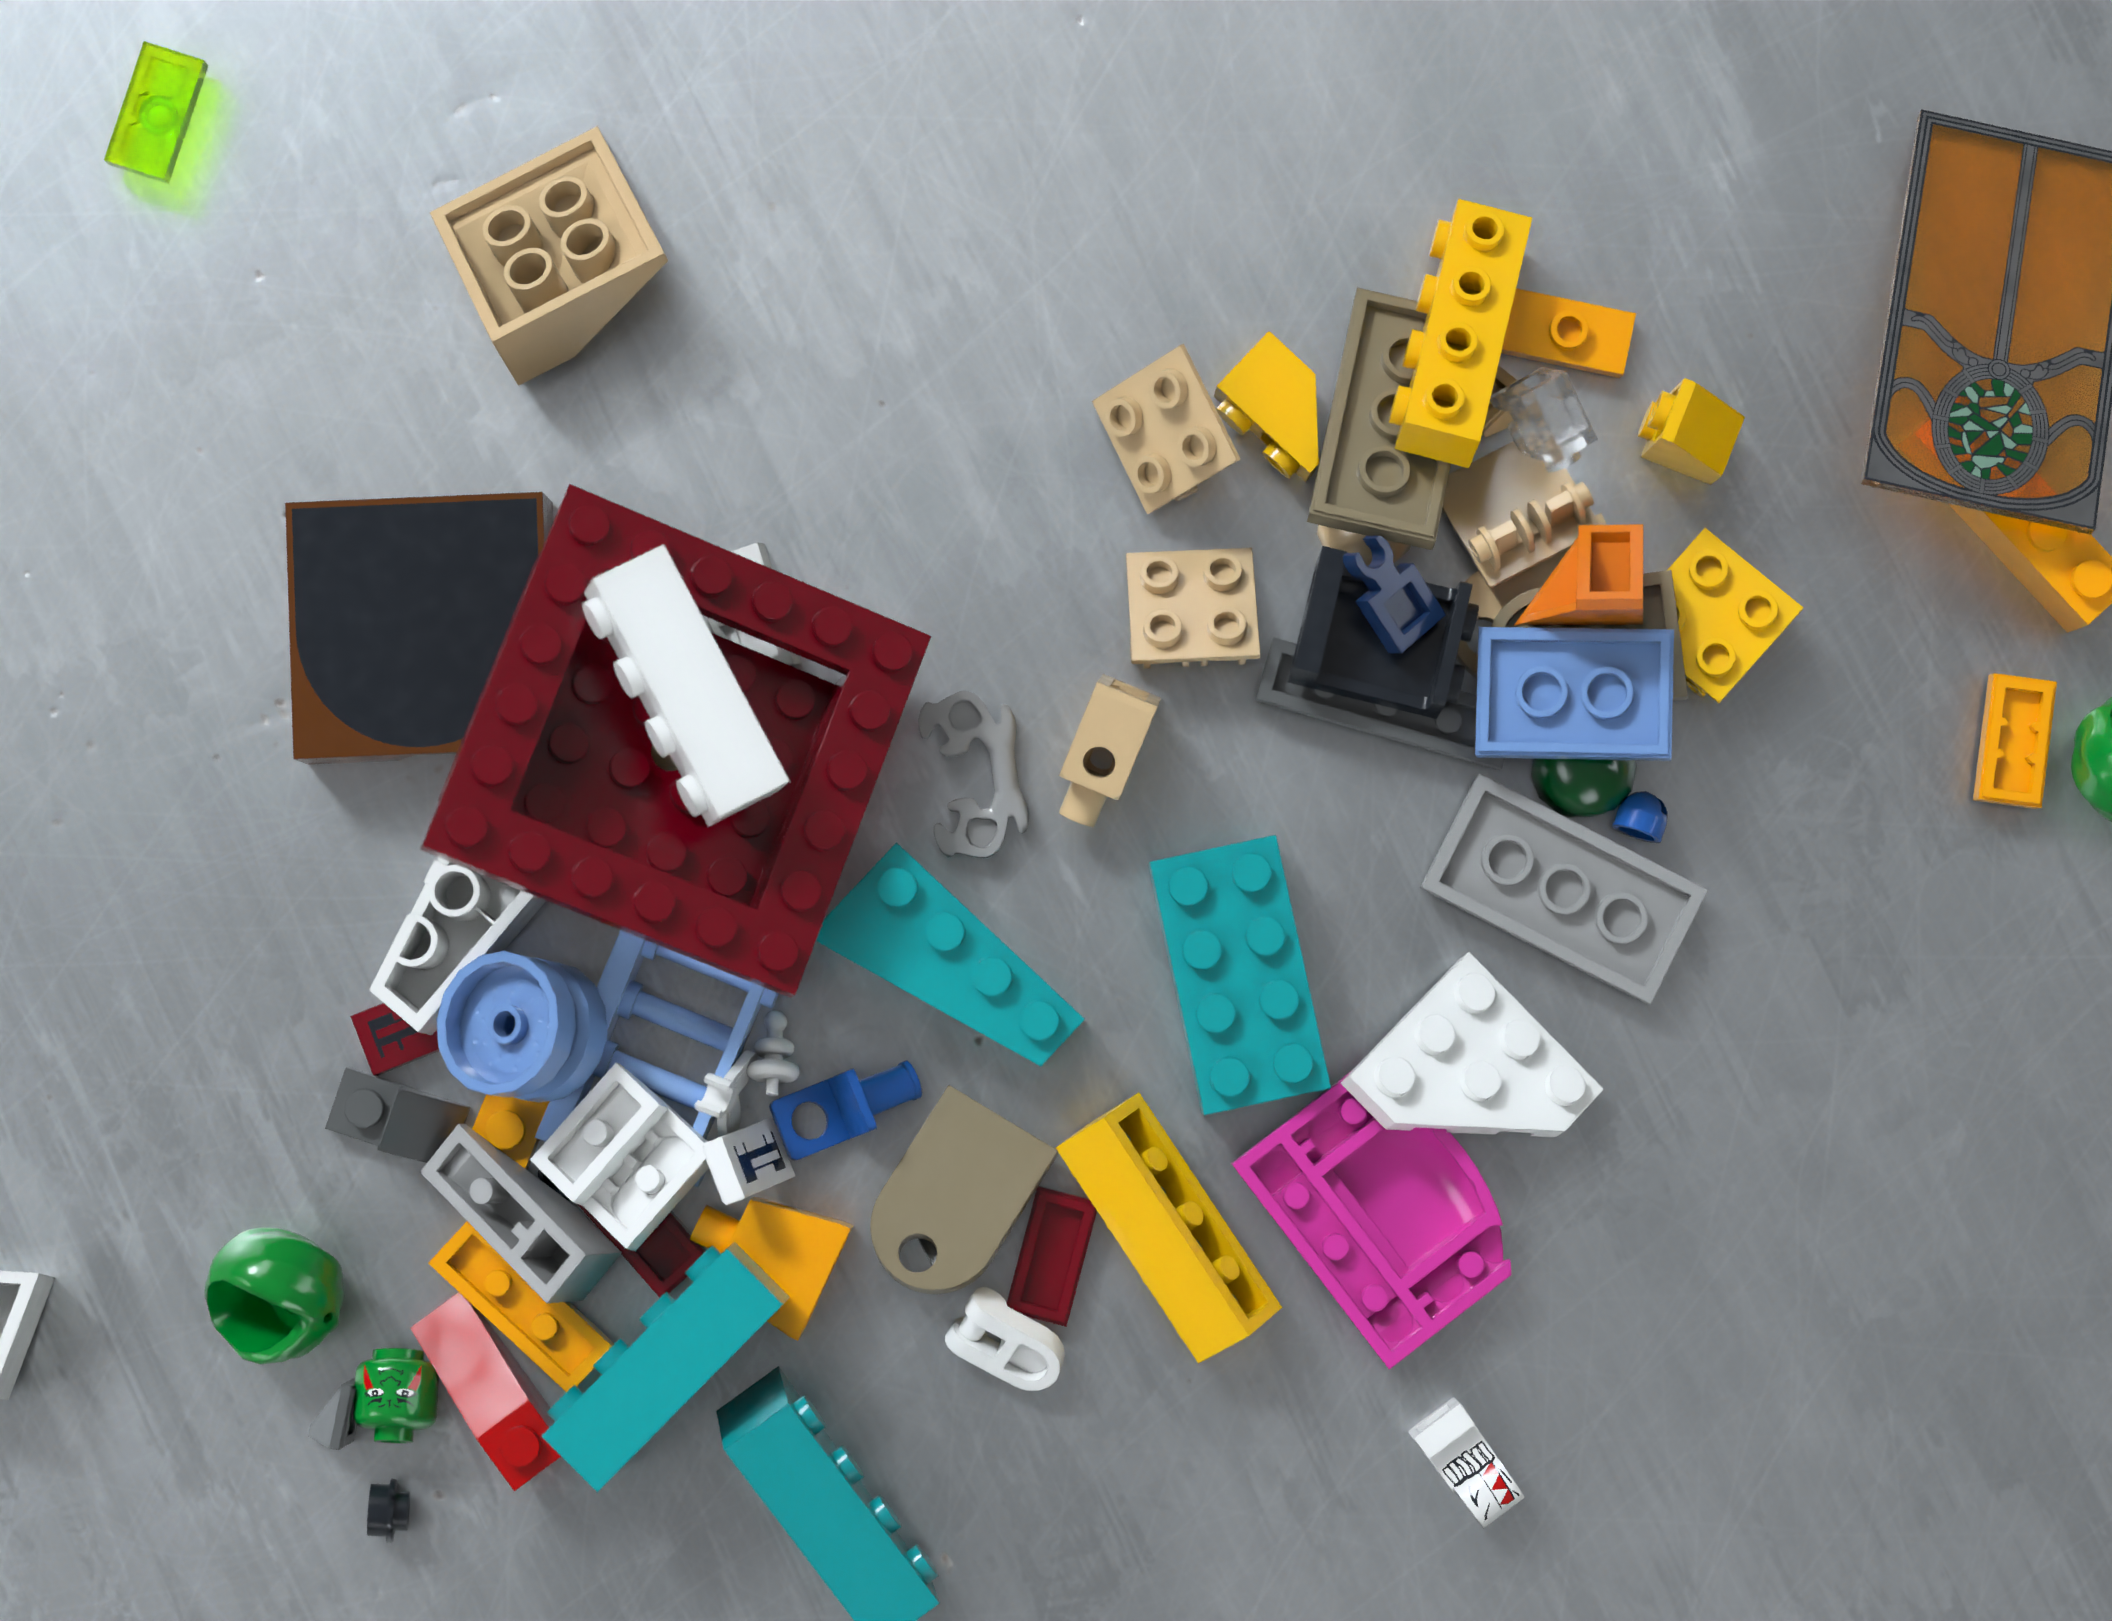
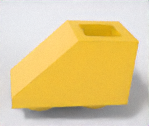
M1268 331L1216 386L1214 397L1221 403L1216 410L1220 417L1239 434L1244 435L1250 430L1267 446L1262 452L1263 456L1277 471L1289 479L1296 473L1306 482L1314 474L1319 464L1316 374Z
M1684 378L1670 393L1662 390L1657 401L1650 403L1638 432V437L1647 440L1641 458L1712 485L1724 473L1745 416L1698 383Z

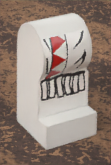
M1454 1397L1408 1431L1452 1492L1458 1494L1483 1529L1525 1498L1464 1407Z

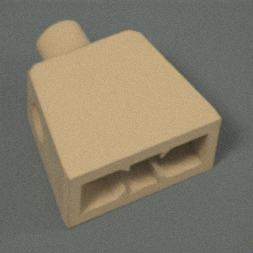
M1105 674L1099 678L1059 774L1060 777L1071 781L1059 814L1077 823L1094 827L1106 797L1108 796L1116 800L1120 799L1161 697ZM1094 747L1106 748L1113 754L1114 758L1109 769H1100L1091 763L1090 757Z

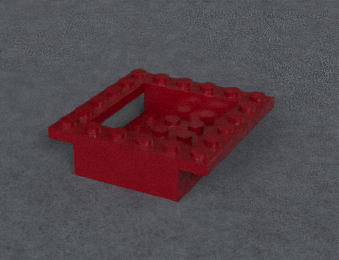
M569 484L544 546L532 567L437 800L439 801L420 850L792 998L796 995L931 636ZM663 544L701 615L844 674L843 677L833 684L711 633L785 771L789 782L778 792L709 827L702 814L693 816L685 806L676 784L677 780L682 778L679 771L663 770L653 761L651 756L652 742L645 727V722L651 718L640 697L631 698L623 689L614 669V662L618 661L619 658L607 636L599 639L595 635L582 607V604L588 601L584 592L593 578Z

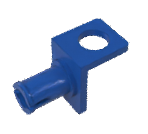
M906 1060L895 1067L861 1080L858 1079L855 1070L850 1069L827 1080L776 1099L770 1103L769 1109L788 1157L792 1161H796L877 1129L874 1115L910 1100L914 1101L921 1098L922 1089L914 1068ZM807 1102L818 1105L825 1113L827 1121L822 1135L811 1140L799 1136L793 1129L791 1121L796 1107Z

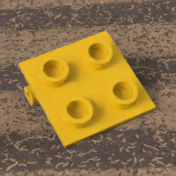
M1704 528L1667 570L1672 571L1685 676L1687 677L1686 685L1698 696L1703 698L1707 694L1719 704L1799 615L1803 607L1708 529Z

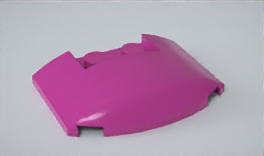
M1346 1074L1333 1084L1331 1088L1320 1094L1231 1164L1390 1370L1511 1276V1262L1509 1258L1503 1260L1502 1232L1500 1226H1503L1491 1192L1478 1168L1454 1136L1447 1132L1446 1129L1415 1127L1411 1131L1386 1130L1341 1084L1348 1075Z

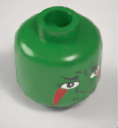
M404 1348L374 1349L372 1351V1359L365 1360L357 1366L355 1372L356 1394L353 1404V1419L360 1427L374 1430V1442L413 1443L414 1431L427 1429L435 1423L437 1418L439 1376L433 1364L424 1361V1351Z

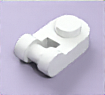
M985 1287L977 1288L965 1304V1318L956 1319L946 1333L945 1342L947 1347L960 1358L1020 1389L1039 1391L1050 1387L1057 1380L1065 1357L1064 1345L1059 1337L1047 1327L1009 1308L1004 1298L996 1291ZM986 1331L1001 1338V1342L999 1343L989 1338Z

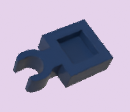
M1366 536L1363 540L1372 552V561L1369 566L1365 564L1359 552L1345 553L1343 555V563L1347 571L1353 577L1362 580L1368 588V591L1355 602L1387 652L1403 653L1446 614L1414 563H1400L1395 567L1393 551L1387 540L1382 536Z

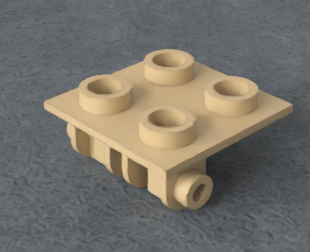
M1184 344L1179 345L1092 401L1147 514L1154 512L1174 499L1179 501L1194 494L1199 490L1197 485L1241 460Z
M1541 427L1472 462L1469 468L1462 467L1450 473L1448 477L1442 510L1490 589L1568 550L1578 537V525H1600L1590 509V506L1594 505V501L1589 489L1583 482L1574 483Z
M1252 548L1126 553L1131 636L1130 657L1132 664H1143L1144 669H1150L1151 664L1181 662L1182 667H1189V662L1200 661L1201 666H1208V661L1238 660L1239 665H1245L1246 659H1260Z

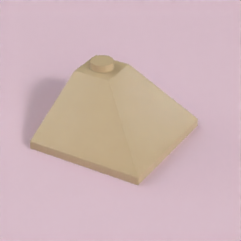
M598 126L429 212L493 345L518 386L575 357L668 261Z

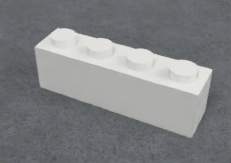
M664 544L593 578L584 592L588 601L582 604L585 617L595 635L599 639L607 636L619 658L618 661L614 662V669L619 682L629 697H640L651 718L645 722L648 736L662 757L670 754L682 777L676 782L677 788L689 812L693 816L702 814L709 827L778 792L785 786L789 779Z

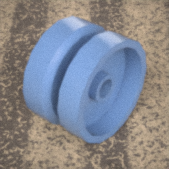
M507 951L480 955L458 971L443 994L437 1017L438 1048L449 1072L468 1089L492 1096L514 1097L540 1103L563 1099L583 1086L601 1061L607 1038L606 1009L595 984L576 967Z

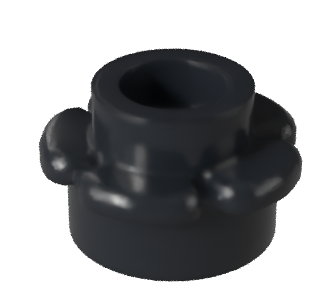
M391 1479L390 1484H371L367 1536L386 1537V1543L393 1542L395 1531L408 1530L410 1492L398 1491V1481L396 1479Z

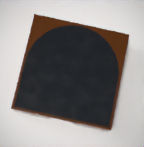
M543 492L285 503L293 759L309 765L399 761L416 755L457 754L532 567L544 546L553 524V502Z

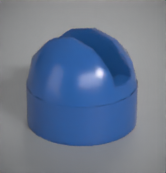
M1647 791L1634 792L1622 801L1612 827L1618 832L1638 840L1661 843L1667 826L1668 811L1662 800L1658 799L1655 795Z

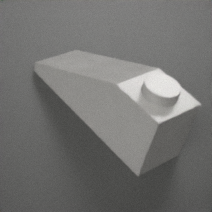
M458 1124L420 1171L546 1303L584 1300L622 1253L580 1209L501 1150L494 1147L466 1124Z

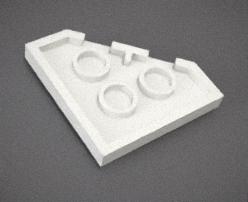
M1470 952L1461 957L1341 1082L1351 1095L1386 1130L1411 1131L1416 1127L1446 1129L1450 1133L1495 1135L1500 1131L1531 1133V1136L1557 1137L1565 1132L1604 1090Z

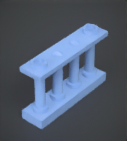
M620 930L597 985V990L605 1005L607 1038L601 1061L583 1086L563 1099L549 1101L535 1138L546 1142L587 1096L595 1076L602 1078L615 1063L621 1064L655 1094L694 1110L697 1100L702 1101L707 1089L706 1086L618 1051L619 1044L610 1039L619 1017L629 1020L632 1015H635L723 1051L715 1075L724 1078L741 1056L761 1006L772 1009L779 993ZM658 955L748 992L734 1028L642 991L644 985L636 982L635 979L644 957L654 960ZM699 1111L693 1128L707 1140L716 1117ZM704 1173L703 1176L695 1183V1185H694L695 1187H699V1186H700V1184H701V1182H702V1180H703V1178H704L705 1173Z

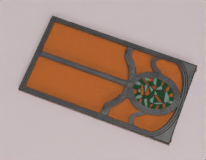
M1921 109L1916 124L1861 484L1872 488L1885 489L2091 535L2096 528L2112 407V151Z

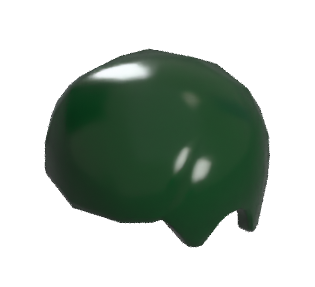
M1533 758L1531 777L1539 798L1558 814L1569 818L1594 817L1615 810L1632 792L1637 764L1636 760Z

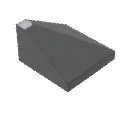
M355 1378L340 1386L310 1425L308 1437L329 1449L340 1450L354 1441L357 1424L353 1419V1404L356 1394Z

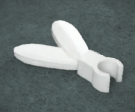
M746 1050L724 1078L712 1073H708L704 1078V1083H707L708 1086L702 1101L697 1100L695 1103V1110L717 1117L718 1138L739 1129L741 1104L738 1094L750 1080L746 1070L748 1065L758 1058L754 1051Z

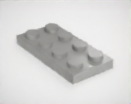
M1482 774L1476 776L1420 886L1421 889L1645 1004L1652 1003L1708 892L1707 889Z

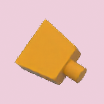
M753 1197L750 1199L740 1220L706 1205L696 1223L690 1240L708 1249L713 1245L721 1254L735 1242L790 1297L767 1322L798 1341L804 1333L854 1225L825 1215Z

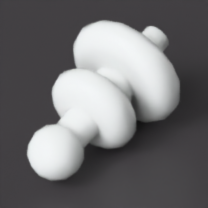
M772 1010L766 1014L764 1027L767 1029V1037L761 1038L754 1043L755 1053L764 1059L752 1061L746 1070L750 1079L766 1083L765 1095L778 1096L779 1084L793 1082L800 1075L799 1067L796 1064L783 1060L793 1055L795 1048L790 1040L783 1038V1030L787 1026V1017L780 1010Z

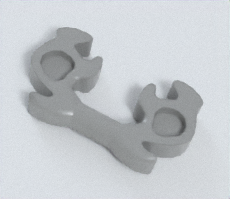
M968 691L957 692L939 703L925 702L920 711L918 724L919 732L923 739H928L937 726L944 730L949 741L939 748V752L943 756L952 757L967 753L970 742L974 739H980L989 752L994 786V796L990 808L981 809L974 798H959L949 802L947 805L948 809L951 812L960 814L957 828L954 832H950L942 824L936 823L934 825V837L941 852L947 857L963 854L976 858H988L996 854L1001 848L1005 839L1009 817L1012 816L1015 819L1020 834L1026 832L1029 822V810L1019 788L1014 753L1017 727L1011 709L1008 705L1003 704L1000 708L1001 721L999 724H996L982 700L974 693Z

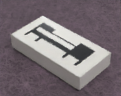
M773 1117L702 1144L705 1158L722 1202L725 1205L795 1177Z

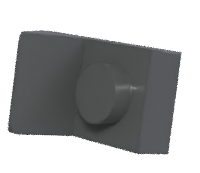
M346 1067L325 1129L376 1145L379 1151L427 1163L458 1124L466 1123L471 1107L378 1076H373L351 1067Z

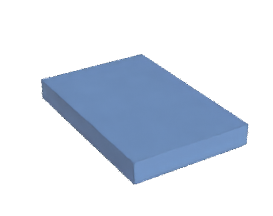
M1479 627L1476 757L1671 761L1674 629Z

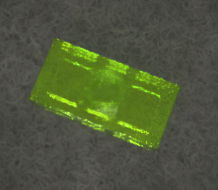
M143 41L104 161L111 166L169 184L209 65L203 59Z

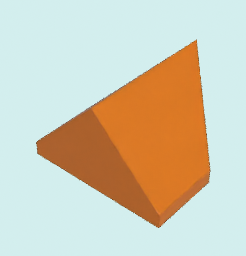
M1643 524L1578 525L1577 539L1514 626L1643 625Z

